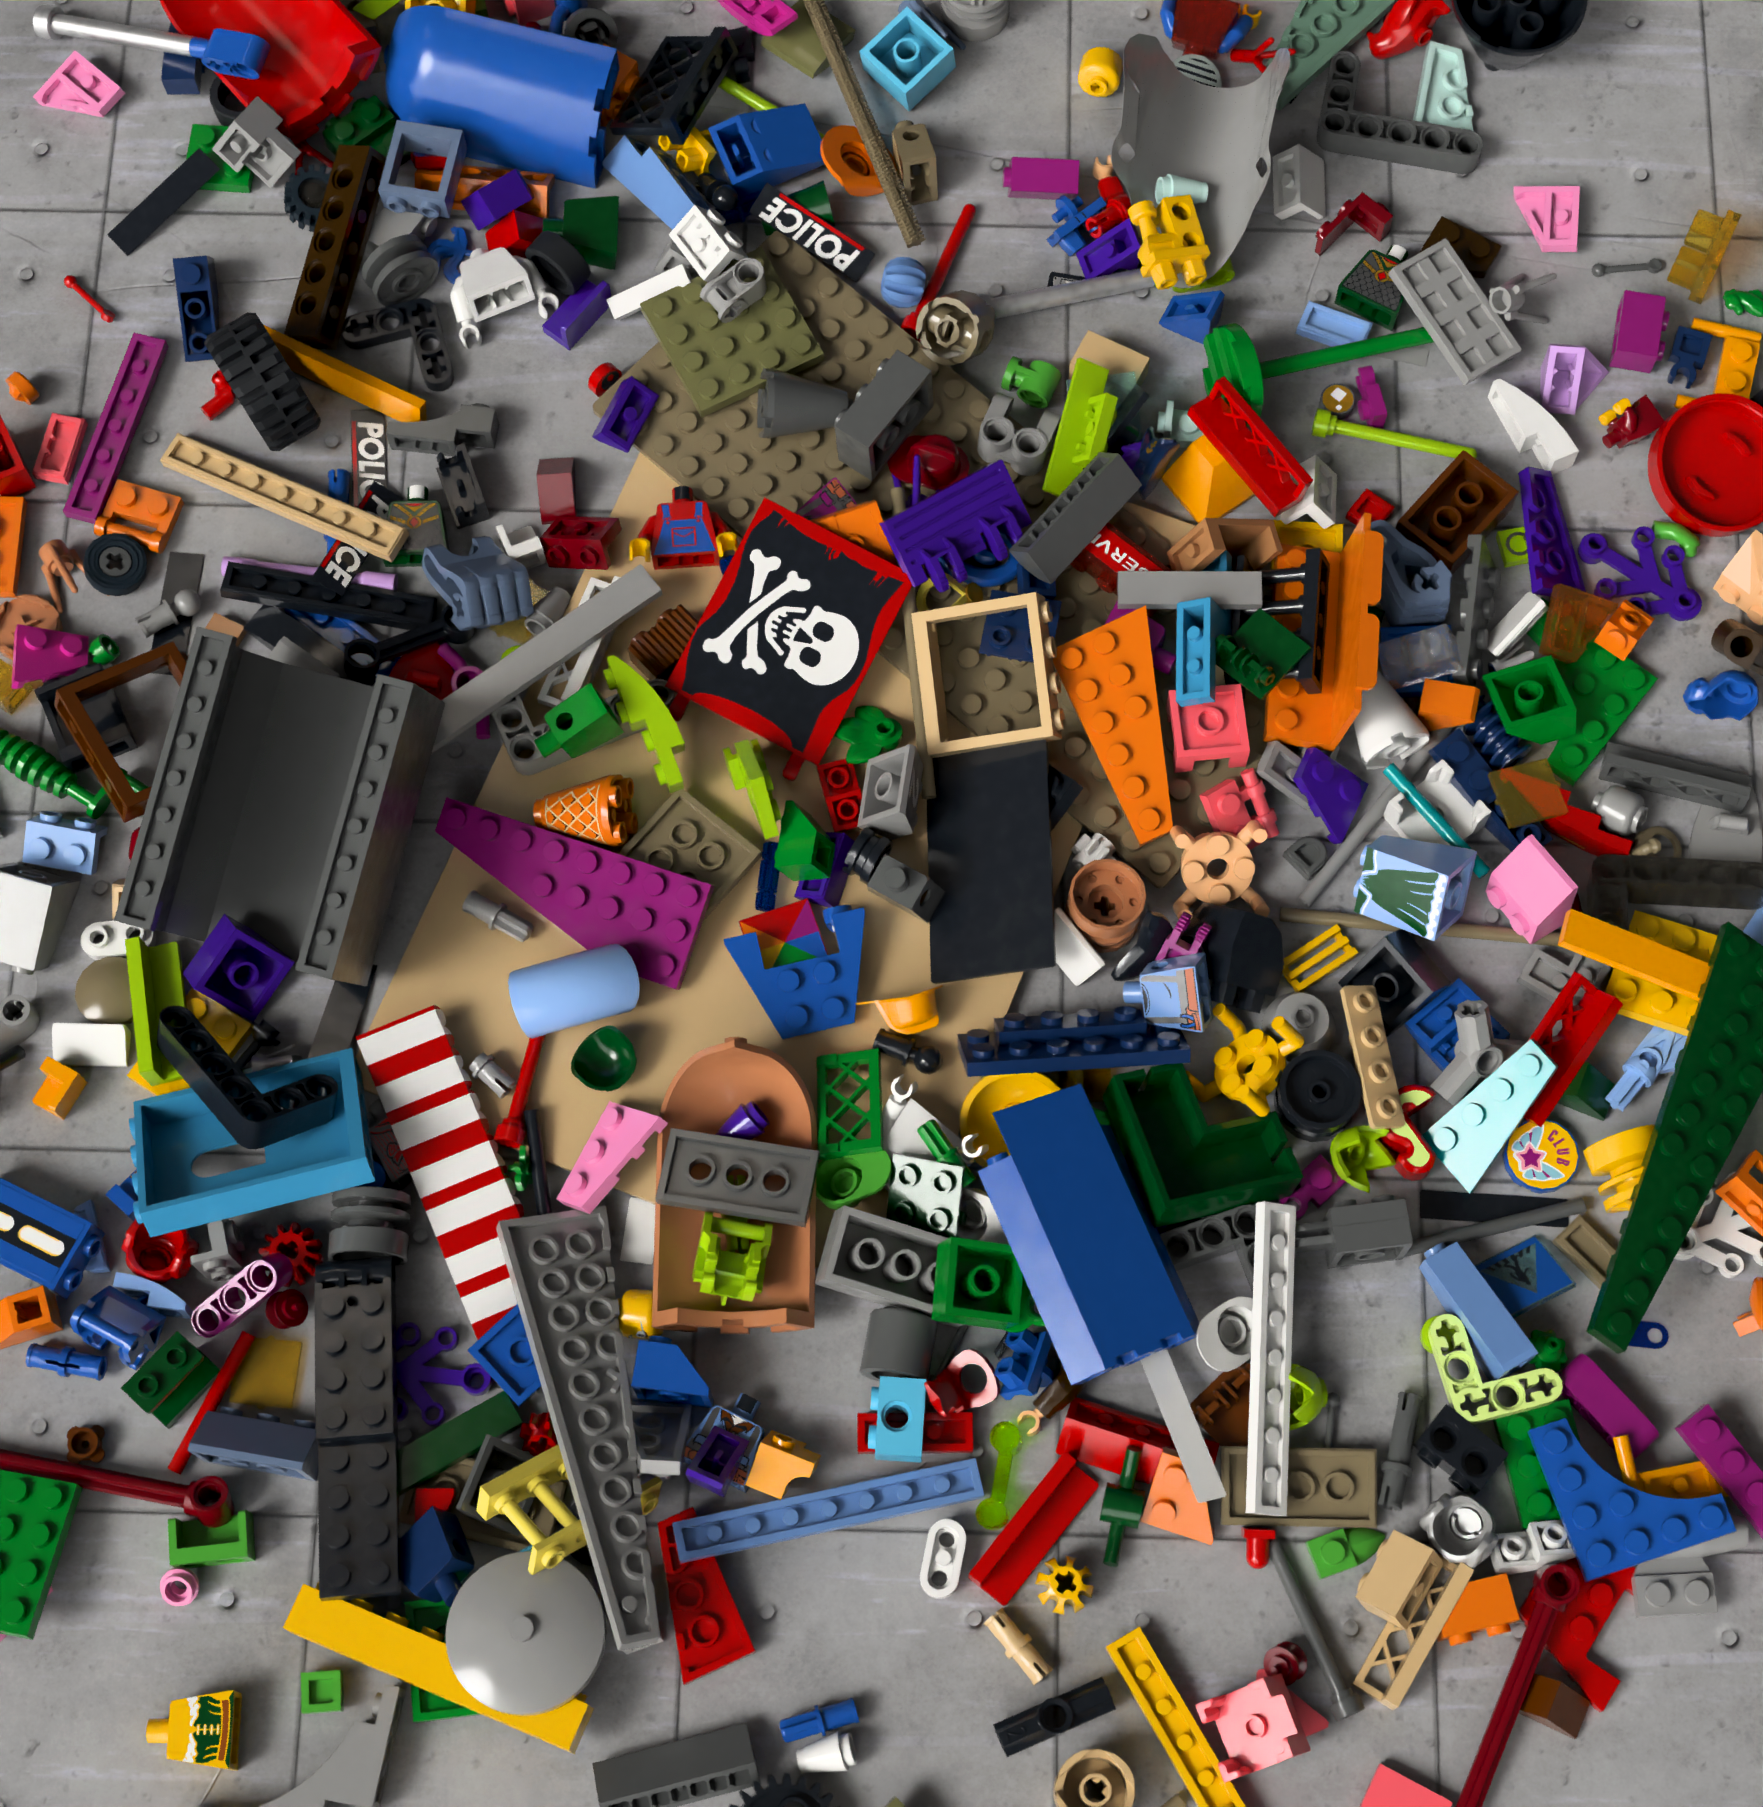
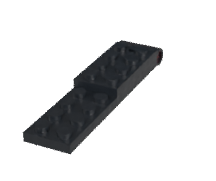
M393 1256L316 1262V1283H314L315 1439L318 1442L319 1598L321 1601L401 1595L396 1272Z

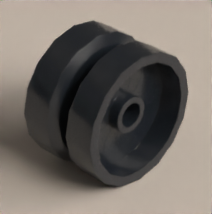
M1313 1050L1296 1056L1283 1070L1273 1098L1275 1111L1283 1128L1296 1138L1309 1142L1328 1141L1345 1130L1358 1109L1362 1095L1360 1078L1352 1064L1339 1054L1326 1050ZM1313 1093L1319 1094V1098H1316Z

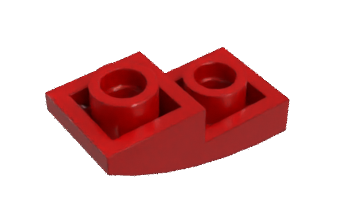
M845 758L816 766L834 832L838 833L858 828L862 793L861 789H859L853 764L847 763Z

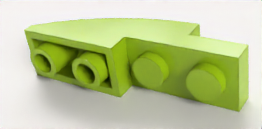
M615 655L608 656V669L603 670L609 690L617 689L621 701L615 703L622 724L629 722L632 732L646 727L647 730L642 731L641 735L647 751L651 752L654 750L659 763L653 765L660 786L667 784L670 793L684 789L683 779L674 754L685 751V742L675 720L656 691L640 674Z

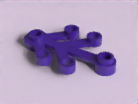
M1642 526L1637 528L1631 538L1633 547L1637 549L1641 567L1610 549L1607 540L1600 534L1590 533L1582 538L1577 551L1579 558L1583 562L1593 565L1603 561L1631 579L1630 581L1617 583L1609 578L1599 580L1594 589V596L1598 601L1609 602L1617 597L1653 593L1662 600L1645 602L1642 598L1633 597L1628 601L1638 606L1650 616L1669 614L1677 621H1688L1699 614L1702 600L1695 590L1687 587L1682 568L1685 553L1681 547L1676 545L1668 546L1661 556L1663 566L1668 568L1671 586L1660 580L1652 549L1655 534L1649 527ZM1644 535L1649 541L1641 542L1637 536ZM1589 543H1596L1600 546V548L1593 549L1590 547ZM1667 554H1675L1678 557V561L1670 560ZM1600 587H1608L1611 593H1602ZM1679 599L1688 601L1690 605H1681Z
M405 1322L399 1326L396 1333V1352L403 1346L413 1347L420 1342L422 1334L416 1324ZM450 1327L438 1329L434 1338L402 1362H397V1379H399L420 1408L423 1421L432 1427L439 1426L444 1422L446 1412L439 1403L432 1400L420 1382L460 1386L472 1396L484 1395L492 1386V1377L479 1363L470 1364L463 1371L423 1366L440 1352L452 1351L457 1347L459 1337L454 1329ZM406 1329H415L416 1335L412 1340L406 1341L403 1339V1333ZM445 1333L453 1335V1340L448 1345L440 1343V1338ZM475 1375H482L484 1377L482 1386L472 1387L471 1379ZM397 1397V1403L402 1404V1412L398 1415V1422L407 1417L409 1410L406 1402ZM431 1408H438L440 1410L438 1419L434 1421L428 1420V1411Z

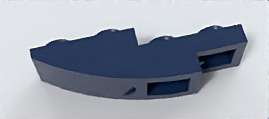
M1460 728L1456 729L1428 751L1436 763L1443 759L1453 769L1454 775L1451 784L1473 807L1480 799L1492 811L1484 827L1511 852L1531 834L1543 847L1553 840L1510 783L1503 784Z

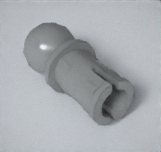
M191 589L180 590L175 595L174 602L170 605L164 599L162 600L163 604L135 619L146 638L166 626L173 623L179 624L176 619L177 616L189 617L199 612L202 606L200 595Z

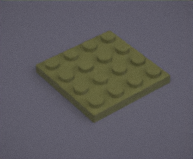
M762 247L746 255L748 258H754L761 262L766 279V293L761 299L743 310L739 316L730 322L722 323L718 318V312L710 303H706L701 299L700 293L708 282L703 281L700 275L691 279V283L685 287L676 286L640 303L644 317L702 418L758 392V389H765L767 379H760L763 368H773L794 375L824 361V352ZM732 260L720 275L734 266L738 260ZM749 277L744 282H752L757 278Z

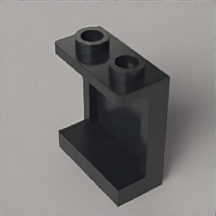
M101 663L82 666L76 673L61 679L48 680L42 687L34 690L36 697L43 706L58 744L59 750L57 751L61 761L67 770H71L75 774L91 766L54 706L56 690L105 670ZM114 688L81 702L113 757L138 748Z

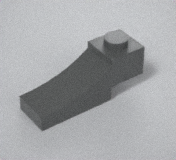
M475 403L472 406L461 404L460 411L437 419L417 422L388 421L386 436L392 450L436 455L443 453L445 456L454 457L456 455L454 451L455 446L463 443L467 446L495 449L499 421L495 408H490L488 405Z

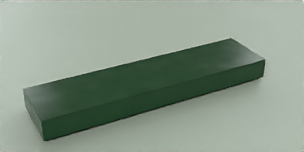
M502 1391L398 1449L399 1496L480 1451L486 1434L501 1439L521 1428L523 1422L507 1393Z

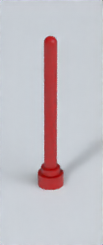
M966 204L963 207L916 311L907 315L902 322L901 328L919 343H921L920 338L917 339L915 331L917 317L923 306L937 298L976 213V208L973 204Z
M546 1035L533 1039L529 1038L508 1117L503 1119L502 1124L497 1125L493 1139L500 1145L520 1148V1145L524 1143L526 1131L523 1130L525 1124L522 1123Z

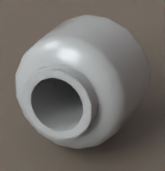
M1619 785L1610 786L1604 793L1598 792L1591 805V812L1602 816L1598 828L1622 838L1628 837L1632 833H1639L1649 811L1641 794Z

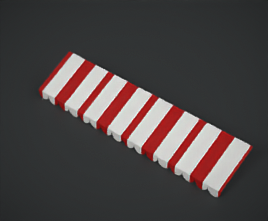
M432 1005L358 1035L355 1038L477 1340H479L518 1304L496 1227L499 1221L522 1218L524 1216V1208L520 1200L513 1196L515 1195V1186L510 1177L505 1175L507 1168L503 1158L496 1153L498 1151L497 1142L493 1140V1135L487 1132L489 1131L488 1120L481 1111H478L481 1107L479 1098L474 1091L470 1090L472 1082L468 1073L462 1069L463 1060L460 1053L453 1048L455 1041L450 1030L445 1027V1015L438 1006Z

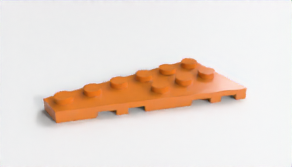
M1145 605L1058 646L1057 657L1052 658L1056 672L1059 674L1067 695L1140 847L1169 834L1173 827Z

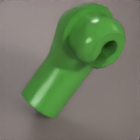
M1654 520L1652 530L1655 538L1676 541L1680 543L1679 547L1683 549L1685 557L1696 556L1697 546H1700L1698 536L1682 524Z

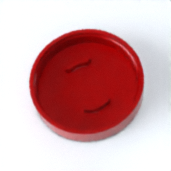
M1710 394L1687 403L1662 423L1650 446L1648 477L1657 502L1674 522L1684 525L1696 534L1709 537H1726L1740 534L1763 522V407L1748 398L1734 394Z

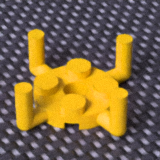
M1219 1003L1213 1008V1015L1232 1032L1234 1041L1228 1046L1217 1050L1214 1055L1213 1061L1216 1065L1214 1070L1215 1080L1204 1086L1188 1070L1185 1071L1199 1101L1207 1102L1223 1093L1228 1099L1240 1101L1242 1104H1246L1258 1116L1265 1117L1270 1112L1266 1096L1277 1086L1278 1083L1275 1079L1279 1071L1283 1072L1286 1067V1056L1304 1045V1037L1282 1016L1275 1017L1271 1023L1272 1028L1285 1039L1279 1043L1260 1029H1253L1247 1033L1245 1024L1227 1006ZM1251 1063H1254L1252 1070L1249 1073L1244 1074L1246 1068Z

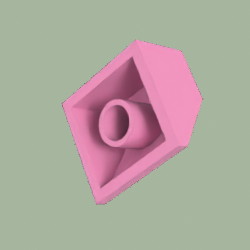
M1531 834L1491 873L1485 892L1490 903L1495 908L1500 909L1510 920L1513 930L1518 935H1523L1530 944H1533L1563 925L1565 913L1571 909L1579 887Z

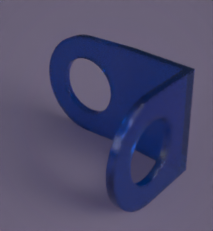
M1641 1321L1628 1346L1660 1349L1668 1341V1332L1659 1323ZM1655 1328L1662 1333V1340L1659 1343H1653L1648 1339L1647 1334L1650 1329Z

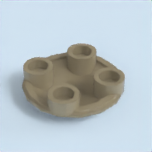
M105 957L94 961L81 973L76 983L75 1000L79 1011L89 1021L96 1024L124 1025L133 1022L127 959L123 957Z

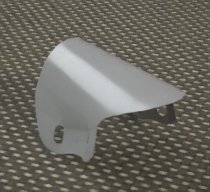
M1138 33L1129 38L1123 51L1124 92L1122 119L1119 132L1113 141L1111 162L1113 169L1129 193L1131 206L1140 201L1151 200L1154 202L1155 208H1157L1158 204L1155 198L1156 182L1159 177H1165L1167 174L1207 183L1208 197L1206 202L1194 204L1205 245H1208L1210 255L1204 262L1207 271V277L1204 279L1206 281L1217 273L1235 250L1269 179L1271 169L1269 138L1278 96L1284 87L1289 71L1290 52L1288 48L1278 49L1273 61L1254 82L1240 87L1218 88L1198 83L1183 75L1164 52L1160 41L1155 36ZM1128 143L1135 155L1129 162L1124 163L1118 152L1124 144ZM1264 159L1268 169L1264 176L1261 177L1260 173ZM1135 225L1140 240L1143 243L1140 227ZM1160 227L1156 228L1159 234L1162 233ZM1183 273L1177 274L1178 281L1174 287H1194L1186 285Z

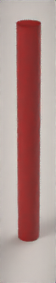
M243 1330L240 1333L167 1467L169 1470L179 1475L182 1474L192 1455L188 1451V1446L206 1412H215L256 1337Z

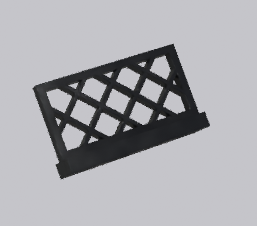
M715 27L710 36H666L609 128L612 134L668 136L673 145H683L739 53L727 27ZM672 48H681L668 56ZM700 51L699 54H697L696 56H692L694 53ZM689 57V59H688L687 61H685V62L679 64L678 66L672 68V66L675 65L676 63H678V62L684 60L685 58ZM667 68L669 69V71H667V72L661 74L660 76L654 78L655 75H657L658 73H660V72L666 70ZM686 73L685 77L679 80L678 77ZM675 79L676 82L658 91V88ZM653 91L655 92L651 96L640 101L642 97L646 96L647 94ZM672 96V98L669 101L664 102L665 99ZM661 102L662 105H660V106L656 107L655 109H653V110L647 112L646 114L643 113V112L646 111L647 109H649V108H651V107H653V106H655L656 104H658V103ZM638 114L641 115L637 119L629 123H626L629 119L637 116ZM657 119H659L660 122H661V123H651V122H653V121H655V120H657Z

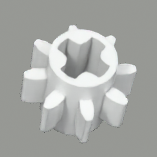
M1084 833L1071 849L1076 854L1072 859V863L1078 870L1094 860H1116L1112 857V854L1116 851L1114 845L1099 833H1095L1091 838Z

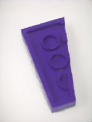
M1528 466L1520 471L1518 475L1532 594L1578 602L1587 596V592L1551 471Z

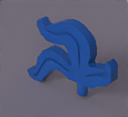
M459 227L450 228L451 233L455 234L453 242L447 239H437L427 248L428 253L432 254L436 259L439 270L441 260L450 258L445 263L443 272L445 278L452 284L455 283L456 278L461 276L458 272L459 265L464 261L465 256L470 257V254L473 252V250H468L469 244L463 228Z

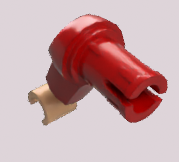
M1111 155L1107 156L1106 165H1102L1098 157H1096L1092 171L1093 177L1099 180L1097 187L1100 197L1107 204L1103 211L1086 220L1087 231L1096 226L1098 227V229L1090 234L1094 238L1101 237L1107 231L1130 218L1128 214V209L1131 207L1130 198L1118 177L1112 176L1113 165Z

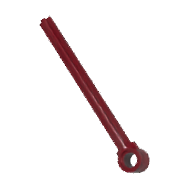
M0 1449V1470L75 1483L83 1489L184 1508L186 1515L197 1517L202 1525L209 1528L225 1525L234 1514L235 1506L228 1486L222 1478L217 1476H206L198 1481L193 1480L189 1485ZM219 1498L217 1503L205 1505L210 1499Z
M1546 1564L1540 1567L1534 1575V1592L1531 1599L1536 1604L1456 1807H1482L1556 1616L1558 1612L1565 1613L1568 1603L1574 1600L1579 1593V1577L1567 1565ZM1556 1572L1562 1575L1565 1581L1564 1590L1558 1595L1552 1594L1548 1589V1579Z

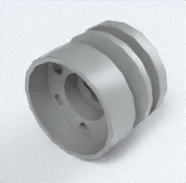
M941 0L942 21L959 39L970 42L986 41L997 36L1005 28L1010 13V0Z

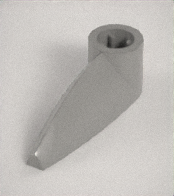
M9 995L0 1002V1055L16 1045H20L39 1026L40 1015L38 1011L22 995ZM21 1011L23 1015L17 1020L15 1015Z

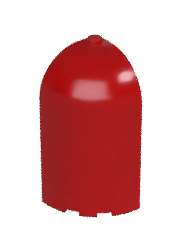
M160 0L166 15L180 34L210 39L213 30L218 28L254 34L270 44V51L258 79L214 73L245 107L257 96L265 103L271 105L283 119L277 130L282 135L290 138L294 145L319 131L317 124L331 113L337 117L354 99L350 93L359 83L360 79L367 81L382 48L339 0Z

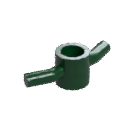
M1134 1445L1127 1446L1119 1485L1107 1482L1099 1521L1111 1523L1103 1564L1111 1567H1117L1119 1564L1125 1528L1138 1529L1144 1503L1145 1491L1134 1488L1142 1449Z

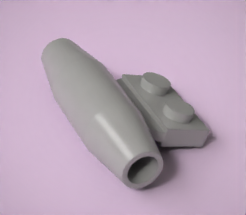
M1731 1515L1737 1530L1732 1534L1636 1565L1631 1578L1636 1618L1717 1613L1713 1572L1709 1570L1702 1557L1746 1548L1749 1535L1745 1518L1739 1515Z

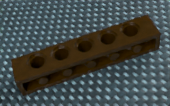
M339 145L287 321L284 334L315 349H337L379 203L380 194L378 189L387 158L371 146Z

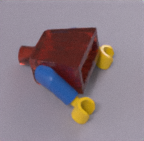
M1163 0L1160 17L1165 35L1172 39L1173 48L1184 51L1183 55L1197 54L1217 60L1220 53L1225 54L1231 51L1246 37L1251 29L1258 26L1262 11L1259 10L1255 15L1249 14L1248 9L1250 5L1245 4L1241 13L1240 3L1229 0Z

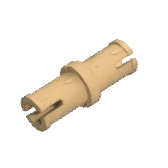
M1003 1607L984 1622V1625L990 1629L1007 1650L1004 1653L1009 1660L1013 1658L1034 1686L1053 1670L1030 1643L1033 1640L1028 1633L1024 1635Z

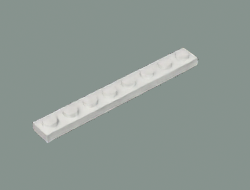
M1267 1201L1256 1203L1246 1513L1287 1516L1291 1380L1288 1377L1291 1372L1296 1206Z

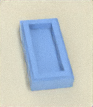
M1308 301L1297 326L1296 334L1333 347L1368 339L1373 323Z

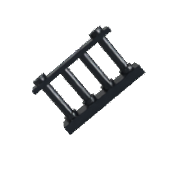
M1321 548L1306 549V563H1302L1301 567L1261 571L1262 585L1302 581L1304 584V593L1299 596V599L1262 602L1261 609L1270 616L1300 613L1302 617L1301 627H1298L1292 633L1312 649L1283 679L1295 678L1297 682L1301 683L1307 694L1322 693L1330 563ZM1245 555L1237 556V569L1233 571H1254ZM1233 609L1231 636L1257 610ZM1224 671L1226 685L1240 684ZM1241 685L1242 696L1245 699L1246 688Z

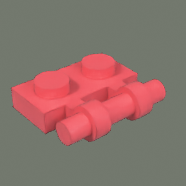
M1254 768L1246 769L1240 773L1245 785L1239 788L1235 780L1226 779L1199 795L1214 832L1225 831L1237 835L1249 821L1257 820L1266 830L1267 838H1273L1280 833L1276 825L1277 815L1274 808H1270L1264 795L1266 792L1265 785L1262 779H1258ZM1249 799H1251L1256 814L1251 817L1244 804ZM1253 839L1247 847L1251 850L1261 843H1257Z

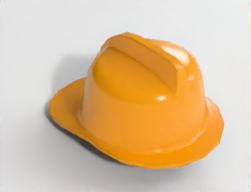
M943 985L908 997L855 1003V1005L875 1003L891 1029L906 1035L915 1034L939 1024L935 990L943 987Z

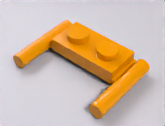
M1694 317L1690 329L1724 338L1713 394H1734L1749 399L1762 333ZM1677 394L1674 408L1680 409L1697 398Z
M1629 1436L1613 1437L1622 1481L1628 1486L1645 1493L1675 1499L1701 1498L1722 1493L1723 1497L1728 1496L1701 1461L1637 1473Z

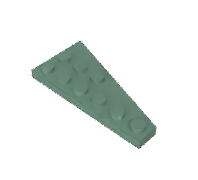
M1301 0L1292 21L1286 27L1282 39L1276 50L1280 48L1296 49V54L1290 55L1289 71L1284 87L1278 96L1276 109L1280 111L1330 66L1331 60L1336 53L1348 50L1389 13L1398 0ZM1273 58L1269 59L1266 67L1273 61Z

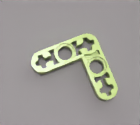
M1442 1314L1431 1323L1428 1330V1338L1450 1407L1472 1425L1548 1406L1554 1403L1561 1395L1563 1389L1562 1380L1554 1370L1548 1368H1540L1482 1383L1462 1321L1454 1315ZM1442 1324H1446L1448 1329H1455L1456 1333L1451 1337L1453 1349L1461 1346L1463 1351H1453L1443 1356L1442 1351H1447L1449 1346L1445 1336L1438 1337L1437 1335ZM1454 1359L1464 1361L1469 1369L1468 1376L1464 1379L1453 1378L1448 1372V1363ZM1539 1378H1543L1545 1383H1552L1553 1388L1548 1392V1396H1545L1543 1391H1536L1528 1396L1531 1402H1526L1525 1389L1535 1387L1539 1383ZM1520 1382H1525V1389ZM1505 1386L1512 1388L1518 1398L1516 1405L1512 1407L1501 1405L1496 1396L1499 1388ZM1483 1391H1488L1489 1404L1494 1412H1489V1404L1478 1407L1475 1411V1416H1471L1468 1410L1462 1411L1460 1406L1465 1402V1397H1469L1471 1402H1479L1486 1397Z

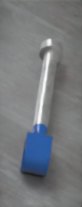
M45 4L38 6L33 17V28L36 35L40 38L59 40L63 35L202 58V63L214 72L248 79L259 78L271 48L266 40L249 33L217 28L213 30L210 39L65 15L62 8Z

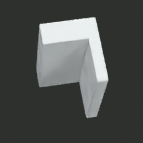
M1300 144L1273 156L1274 215L1284 220L1304 210L1317 219L1324 218L1326 211L1323 159Z
M1314 455L1300 463L1313 481L1302 500L1280 515V520L1284 524H1288L1306 513L1323 529L1335 524L1337 474L1317 455ZM1289 472L1290 478L1298 486L1299 483Z

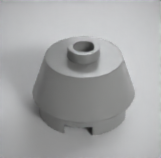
M1290 992L1276 998L1266 1009L1262 1020V1031L1271 1036L1277 1043L1285 1040L1271 1026L1273 1019L1277 1016L1284 1017L1304 1037V1045L1287 1055L1286 1061L1290 1062L1293 1058L1306 1051H1328L1331 1047L1336 1033L1335 1019L1329 1007L1318 997L1305 992Z

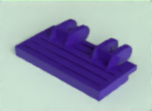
M999 459L879 524L903 573L907 574L912 586L916 587L928 580L921 566L924 564L937 591L943 593L950 589V586L938 560L939 557L943 556L953 578L958 583H962L968 579L967 571L962 561L987 548L980 533L983 534L993 556L998 561H1002L1008 557V552L996 526L1002 525L1007 538L1013 546L1023 536L1021 529L1030 525L1032 521L1003 460Z

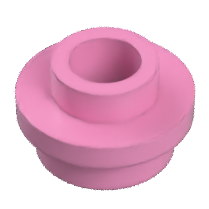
M175 1567L168 1570L160 1582V1591L163 1599L173 1606H184L191 1603L200 1590L198 1577L194 1572L184 1567ZM175 1581H181L186 1585L187 1589L178 1588Z

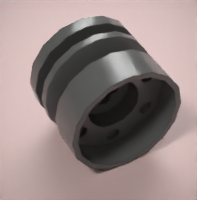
M377 1186L351 1187L332 1193V1204L337 1208L331 1211V1219L346 1226L333 1229L329 1233L328 1258L330 1260L339 1261L393 1256L395 1266L408 1262L409 1235L393 1228L406 1226L410 1223V1214L405 1211L411 1209V1195L402 1191Z

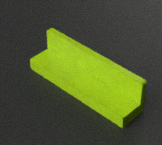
M139 936L125 939L139 1074L151 1086L183 1079L156 1045L159 1015L162 1009L173 1005L187 1008L180 946L177 942H170L148 947Z

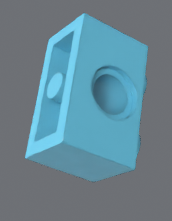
M880 1376L879 1387H872L870 1410H878L877 1426L869 1425L868 1449H875V1460L921 1463L926 1397L924 1383L926 1379ZM895 1410L904 1412L908 1417L907 1423L901 1428L889 1426L886 1422V1417L890 1412Z

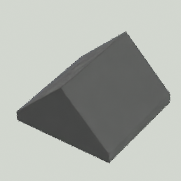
M486 1434L456 1509L464 1516L519 1536L520 1531L505 1514H498L487 1521L481 1517L476 1511L481 1485L535 1456ZM529 1497L518 1503L526 1514H528L534 1497Z

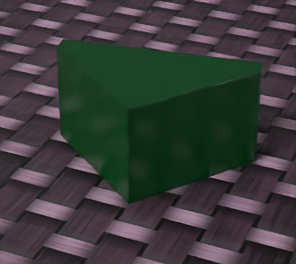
M1584 1062L1558 1101V1104L1604 1121L1611 1104L1605 1097L1615 1084L1589 1062Z

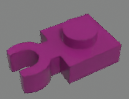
M1372 365L1358 368L1359 376L1355 378L1357 388L1362 396V399L1358 401L1360 419L1362 421L1366 420L1367 426L1383 429L1388 413L1379 383L1376 384Z
M1321 1154L1301 1171L1303 1178L1297 1186L1298 1190H1294L1290 1197L1282 1198L1279 1201V1204H1286L1288 1201L1298 1203L1299 1210L1296 1211V1221L1303 1218L1310 1201L1319 1209L1346 1183Z

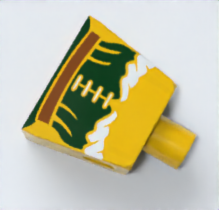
M228 1690L171 1701L169 1719L148 1720L146 1728L147 1742L167 1743V1759L237 1771L242 1693Z

